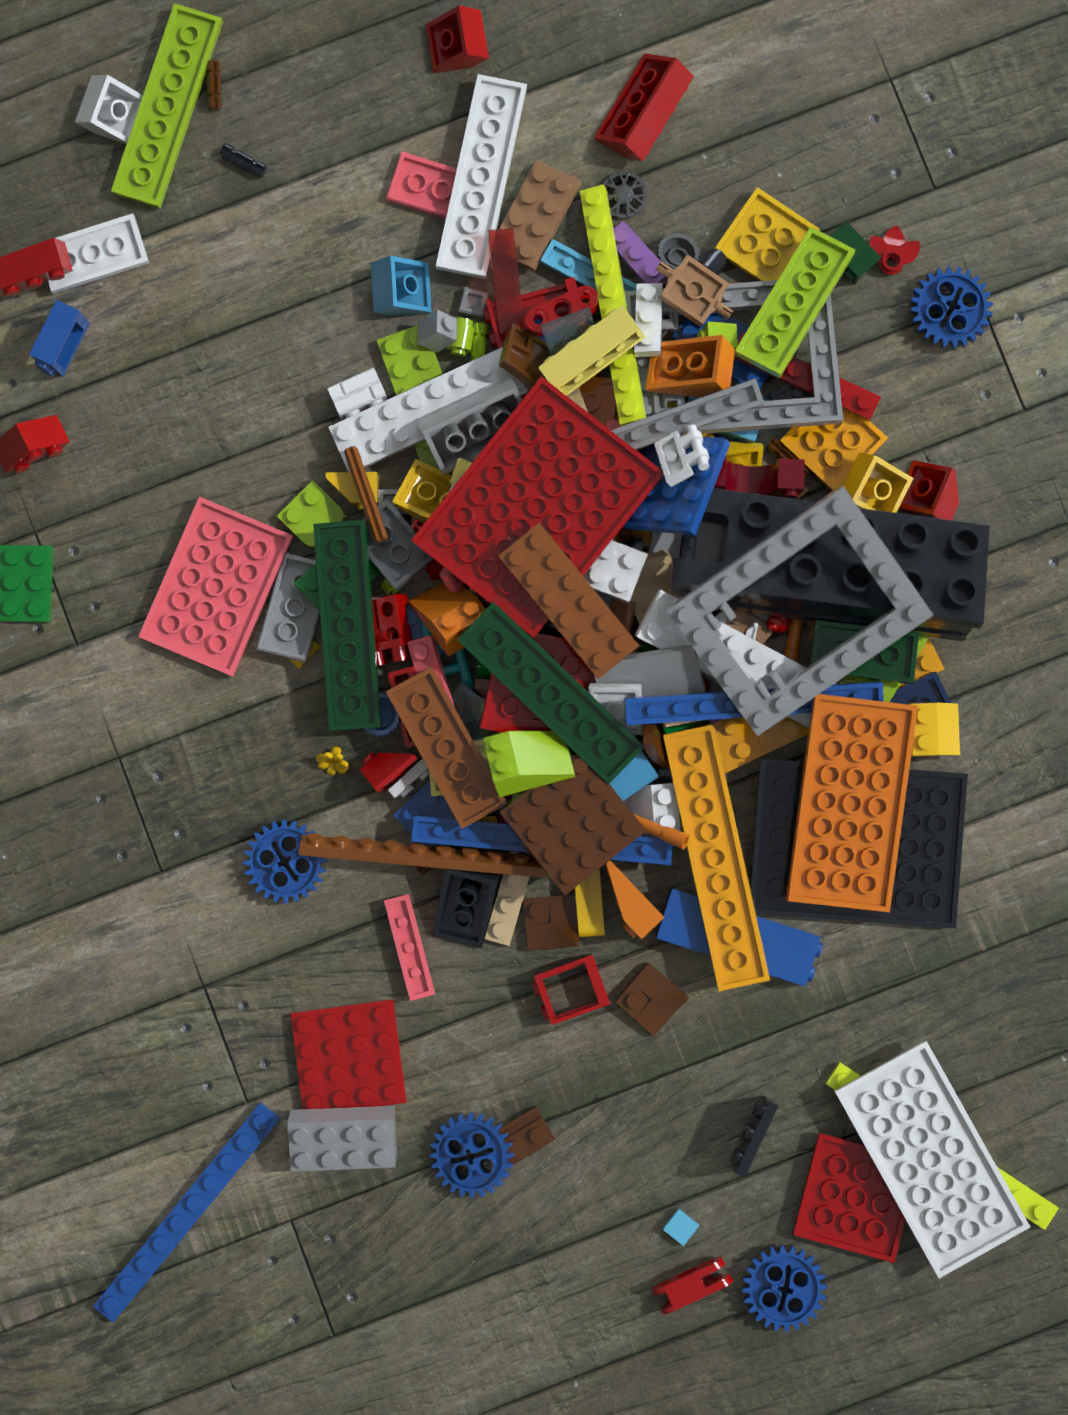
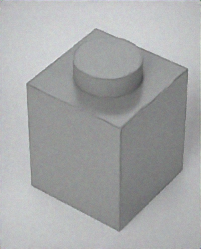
M439 310L434 311L418 322V344L437 353L457 341V318Z

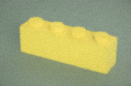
M621 305L619 308L610 311L603 320L590 326L576 340L568 342L557 354L548 357L538 368L548 382L567 396L642 341L645 336L624 306Z

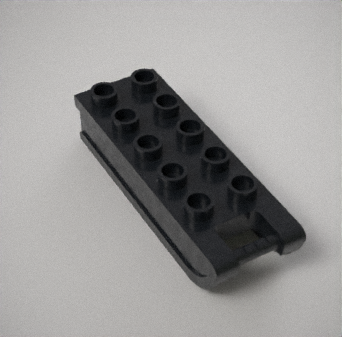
M713 488L701 521L718 523L724 527L722 562L715 563L695 560L698 530L696 536L681 535L679 558L672 560L669 586L674 593L683 598L817 502ZM859 508L933 614V616L911 631L919 632V636L964 641L973 628H981L984 624L990 525ZM837 524L726 601L732 611L812 622L821 620L863 626L870 625L894 608L892 602Z

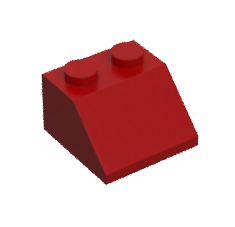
M458 5L425 24L433 73L472 68L489 59L481 10Z

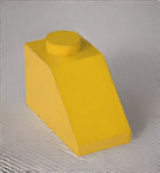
M327 472V481L353 507H358V510L364 511L351 472ZM366 472L378 506V473Z

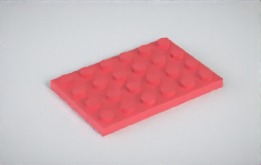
M199 497L138 637L234 677L294 536Z

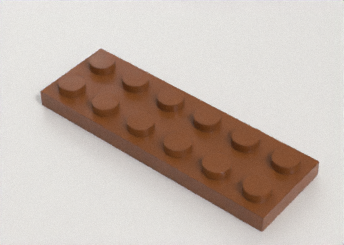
M540 523L498 556L597 679L601 678L639 646Z
M432 666L386 691L462 829L508 804L504 796L499 797L492 774Z

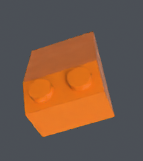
M723 335L661 342V356H650L646 390L648 392L702 398L730 388L735 349Z
M444 582L408 601L411 608L448 656L464 648L457 639L486 609L479 599L463 585L457 593L449 591Z
M609 860L605 863L621 918L625 922L622 927L633 938L638 935L642 939L664 916Z

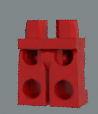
M394 594L372 599L377 666L388 664L387 650H391L393 663L409 660L407 642L413 641V637H411V629L405 607L408 604L407 594Z

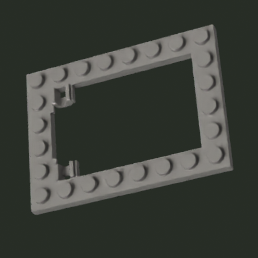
M778 280L729 284L723 293L721 303L733 311L761 309ZM625 291L627 310L635 321L636 291ZM831 294L807 332L814 398L764 401L762 406L697 428L701 434L843 423ZM664 301L662 303V316H670V319H662V331L671 330V333L679 332L678 315L682 314ZM650 356L636 357L646 418L672 409L667 408L668 402L675 401L677 406L685 404V397L681 395L648 392L646 390Z
M843 485L666 609L672 620L757 736L933 616L928 606ZM837 524L892 602L894 608L786 683H784L776 670L767 673L757 682L753 677L749 679L720 639L722 634L718 629L721 628L723 623L731 621L736 617L726 601ZM720 607L722 611L713 616L711 612ZM775 683L778 688L769 693L766 688Z

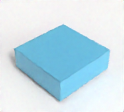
M678 1208L665 1224L663 1230L684 1246L700 1225Z

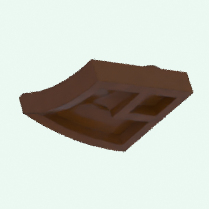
M512 323L507 329L498 366L515 376L530 391L541 376L545 378L538 367L548 357L554 355L556 347Z
M661 723L643 724V746L645 751L657 765L663 769H670L666 750L660 735Z
M574 894L523 899L528 951L579 946Z
M647 962L614 1002L648 1033L655 1036L661 1027L690 997Z

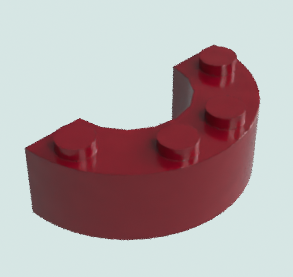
M725 456L714 488L797 499L798 495L804 490L805 459L778 458L776 462L769 465L743 466L730 462Z

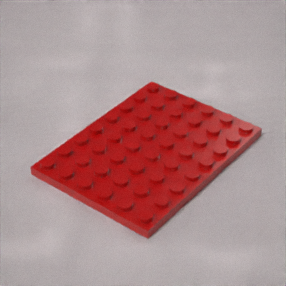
M541 376L411 541L490 604L494 601L524 631L535 638L549 619L498 556L540 523L584 577L662 479L664 473Z

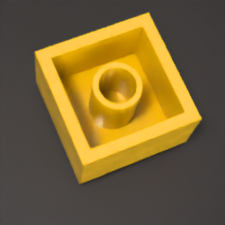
M859 453L843 486L858 508L897 513L913 478L876 455Z

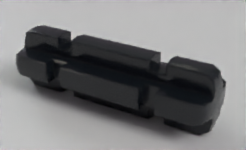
M227 143L222 146L219 153L222 158L228 161L231 160L233 164L248 172L252 171L259 178L265 175L267 171L266 164L259 160L256 162L255 158L238 149L235 150L233 146Z

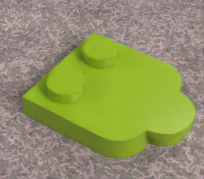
M313 480L277 515L305 545L315 548L313 524L344 521V513L340 506Z

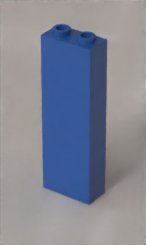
M671 888L663 912L664 918L660 921L656 938L710 955L698 897ZM756 916L769 975L806 987V983H811L815 973V968L812 967L814 958H819L822 951L823 943L820 942L821 937Z

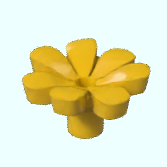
M332 747L331 753H319L316 757V761L319 762L317 767L320 769L328 768L327 774L335 775L336 770L341 774H345L349 764L343 760L342 750L339 747Z

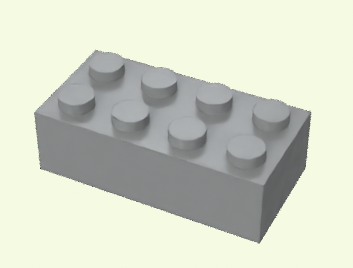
M512 377L418 420L421 431L443 475L455 469L458 458L470 462L474 461L520 404L522 398Z
M394 1106L290 1110L287 1126L291 1172L396 1167L397 1140Z

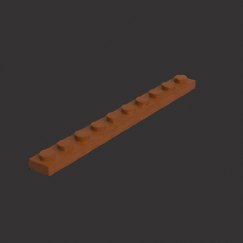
M317 833L302 835L299 845V855L549 878L534 857L524 852L509 854L499 850H490L489 852L477 851L475 848L470 847L455 849L447 845L433 847L425 846L422 843L401 844L394 840L379 842L373 841L370 838L357 840L348 839L345 836L325 837Z

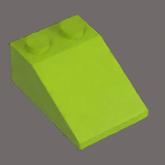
M508 731L483 738L493 781L499 797L575 777L568 746L553 731Z

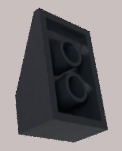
M445 869L432 936L482 948L500 874Z

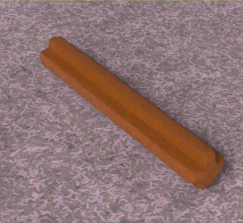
M356 446L348 447L344 450V454L373 539L376 543L384 542L388 539V535L360 453Z

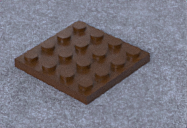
M576 753L570 757L575 777L529 789L499 813L564 896L647 831L612 786Z

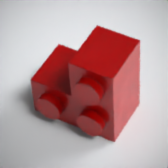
M53 415L16 423L0 438V464L4 473L15 471L18 474L25 472L30 468L32 462L39 460L42 456L48 455L49 458H52L63 452L62 448L70 441L58 416Z

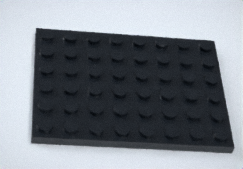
M760 758L750 884L755 914L956 928L967 773L909 769L890 912L786 900L804 761Z

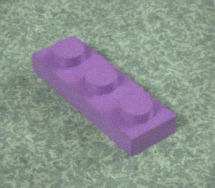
M624 221L616 226L613 230L618 256L644 284H663L668 278L655 270L661 261Z

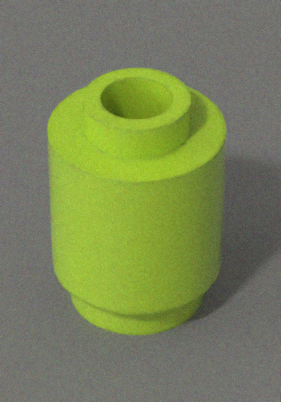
M455 317L457 318V341L446 347V349L450 350L451 355L465 357V353H471L475 328L473 327L472 320Z

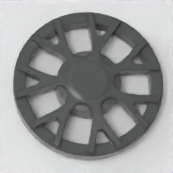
M621 171L610 175L604 181L605 187L615 189L614 195L607 194L608 201L614 199L617 203L610 209L612 217L629 219L635 217L643 210L647 202V188L638 175L628 171ZM620 177L623 184L616 186L613 179ZM628 177L635 179L631 187L626 185ZM642 187L643 194L634 195L633 190ZM633 199L641 204L637 209L630 205ZM627 206V214H619V207Z

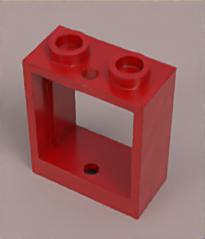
M593 954L535 974V981L531 982L536 997L540 995L542 997L544 1005L540 1006L543 1018L545 1021L550 1020L551 1025L610 1005ZM585 964L598 1000L555 1015L543 979Z

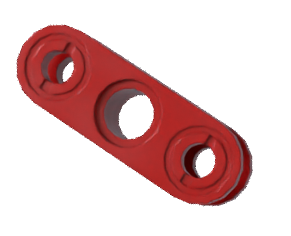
M581 286L533 307L528 311L525 318L528 332L539 338L545 337L590 317L598 309L597 292L590 286ZM584 299L589 300L588 303H583L582 301ZM559 307H566L569 313L564 317H559L555 314V311ZM537 320L543 321L541 324H535Z
M722 1256L712 1258L655 1285L651 1289L653 1295L667 1293L670 1300L660 1308L661 1313L668 1314L730 1285L733 1282L730 1273H725L715 1278L711 1274L725 1265Z

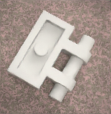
M689 425L686 428L688 434L682 437L675 431L654 443L666 482L671 487L694 475L692 466L698 464L700 470H707L709 468V455L707 449L703 448L702 434L695 425ZM692 447L693 451L687 454L686 449Z

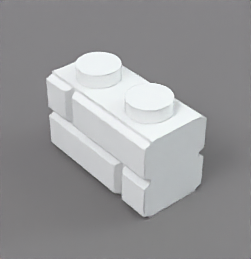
M374 368L327 388L341 420L387 400L386 393Z

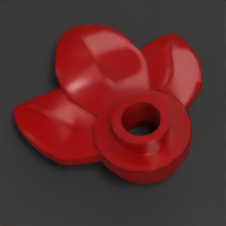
M897 225L889 229L883 239L871 236L869 245L881 257L878 263L880 270L887 275L898 274L905 264L912 263L916 259L920 250L919 241L905 242L903 233ZM889 259L893 260L895 266H888L886 261Z

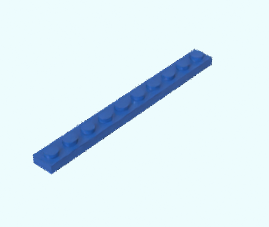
M881 681L833 684L820 693L884 701L883 682ZM767 688V690H768L769 693H771V692H773L774 690L777 689V688ZM725 691L624 698L626 725L743 717ZM813 698L791 714L811 713Z
M414 816L411 842L527 852L519 846L521 841L508 824L475 821L462 829L457 819ZM639 836L610 860L671 865L673 845L662 841L660 838Z
M262 1102L259 1103L93 1306L112 1323L119 1317L281 1118Z

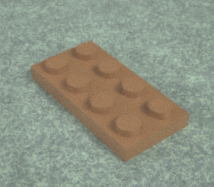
M536 160L495 236L492 252L535 271L582 184L581 180Z

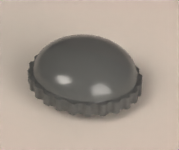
M668 234L667 237H663V240L658 245V259L672 269H675L682 263L687 254L696 261H699V248L694 243V240L685 234Z

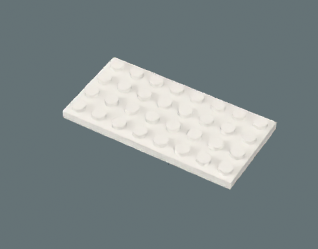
M924 1040L834 1091L938 1278L943 1277L1030 1228L1029 1223L927 1041Z

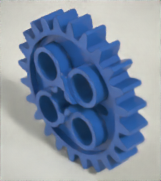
M947 266L943 274L941 269L937 268L935 277L929 272L926 276L927 282L921 279L918 283L920 288L914 289L913 294L917 297L911 298L910 304L916 307L911 308L909 314L916 315L911 323H919L920 326L916 333L924 331L926 333L923 337L924 341L929 337L933 338L932 346L939 341L941 342L942 349L950 343L952 350H955L959 342L965 348L967 339L974 343L977 340L975 334L981 337L984 333L981 327L987 328L990 323L986 319L991 318L993 313L986 309L991 308L993 302L986 301V299L989 298L991 292L983 293L982 290L987 284H977L980 276L977 275L973 279L969 278L971 270H968L963 275L961 274V267H958L955 273H952L950 266ZM939 287H947L951 295L943 296L939 291ZM961 288L962 292L953 307L954 311L949 316L945 327L941 328L940 324L949 309V304L954 299L957 289ZM962 298H970L973 301L974 306H965L963 304ZM936 309L940 314V318L934 319L930 317L928 310ZM959 320L963 325V329L957 330L953 328L951 321Z
M283 820L281 827L278 826L276 821H273L271 830L267 826H262L263 835L257 832L254 833L257 842L248 841V844L253 847L252 851H244L246 855L250 856V860L244 861L243 864L249 865L251 868L245 872V875H253L254 877L250 880L249 884H258L256 893L265 890V899H268L273 894L275 903L279 901L281 896L285 904L289 903L290 896L293 897L295 902H298L300 893L305 898L309 897L307 889L316 891L317 888L313 883L315 881L323 882L318 874L327 872L326 869L321 867V863L328 862V859L299 855L302 835H308L305 833L307 825L304 824L300 829H297V821H293L291 826L288 827L287 820ZM289 836L296 840V847L292 851H287L283 845L284 840ZM273 842H277L284 857H291L289 865L299 879L297 882L294 881L288 867L280 866L283 860L274 848ZM266 850H270L274 854V861L269 865L264 864L262 861V854ZM302 858L307 859L310 864V868L306 873H301L297 869V863ZM279 872L285 873L288 878L287 884L283 887L278 886L275 882V876Z
M470 1112L466 1119L465 1115L461 1113L458 1115V1121L452 1117L448 1120L449 1125L444 1123L440 1126L443 1133H435L434 1136L439 1141L431 1143V1147L437 1149V1151L431 1153L430 1157L437 1159V1162L431 1165V1167L439 1168L440 1171L435 1177L443 1176L445 1180L442 1186L450 1183L452 1185L451 1193L458 1188L460 1189V1197H463L467 1191H469L471 1199L476 1196L477 1191L481 1197H484L486 1189L492 1194L496 1190L495 1185L501 1187L504 1184L501 1177L505 1179L509 1177L510 1174L505 1169H511L514 1164L507 1161V1159L512 1158L514 1153L507 1151V1149L513 1145V1142H505L504 1139L509 1133L501 1134L499 1130L502 1124L494 1127L492 1125L493 1117L488 1121H484V1113H481L475 1119L474 1112ZM476 1133H480L485 1137V1145L477 1143L475 1139ZM452 1140L460 1142L461 1151L458 1152L452 1148ZM487 1148H493V1152L482 1153L475 1159L467 1157L457 1162H451V1158L462 1157L468 1152L477 1153ZM483 1159H489L492 1162V1170L484 1168ZM459 1165H463L468 1169V1177H464L459 1173Z
M780 1244L779 1251L777 1252L770 1246V1254L768 1255L761 1250L760 1255L762 1259L758 1260L752 1257L755 1264L754 1268L746 1266L750 1276H742L743 1281L748 1283V1285L741 1287V1290L744 1293H749L743 1300L745 1303H752L748 1307L749 1313L757 1311L754 1317L755 1320L759 1321L764 1318L763 1324L766 1328L772 1322L775 1331H778L780 1325H783L785 1331L788 1332L791 1324L794 1325L796 1330H799L800 1321L808 1326L807 1317L811 1316L816 1319L817 1316L813 1310L815 1308L822 1310L823 1307L818 1301L826 1300L827 1298L820 1292V1290L827 1289V1285L819 1282L825 1278L824 1273H816L821 1268L820 1264L815 1263L811 1265L814 1257L809 1255L804 1258L805 1251L802 1248L796 1254L794 1245H791L789 1250L785 1251L783 1244ZM790 1265L791 1269L787 1276V1284L790 1290L785 1289L783 1295V1307L782 1310L779 1311L777 1310V1308L779 1306L782 1293L778 1287L784 1285L786 1266ZM773 1266L781 1268L780 1275L776 1278H771L767 1275L768 1270ZM798 1272L806 1273L805 1281L800 1284L794 1283V1275ZM767 1292L775 1294V1300L770 1304L762 1302V1297ZM792 1298L801 1300V1304L797 1309L788 1308V1302Z

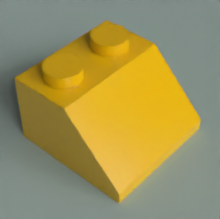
M910 704L918 706L911 757L960 755L958 704Z

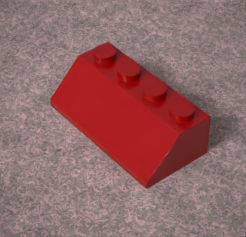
M644 53L593 138L625 158L643 162L657 137L663 131V127L669 117L675 111L678 102L687 91L694 76L677 58Z

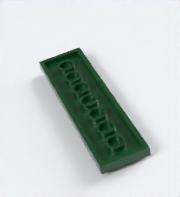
M366 520L313 524L329 731L382 727Z
M494 601L457 639L608 784L643 750V744Z

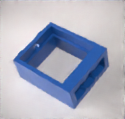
M56 300L29 353L35 360L34 365L54 377L55 373L62 377L64 376L90 324L79 310Z

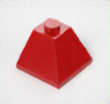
M913 460L907 473L913 480L899 510L915 516L952 520L959 505L956 470L952 467Z
M371 753L361 762L364 766L360 768V771L378 793H383L414 767L420 759L414 754L378 753L375 755Z

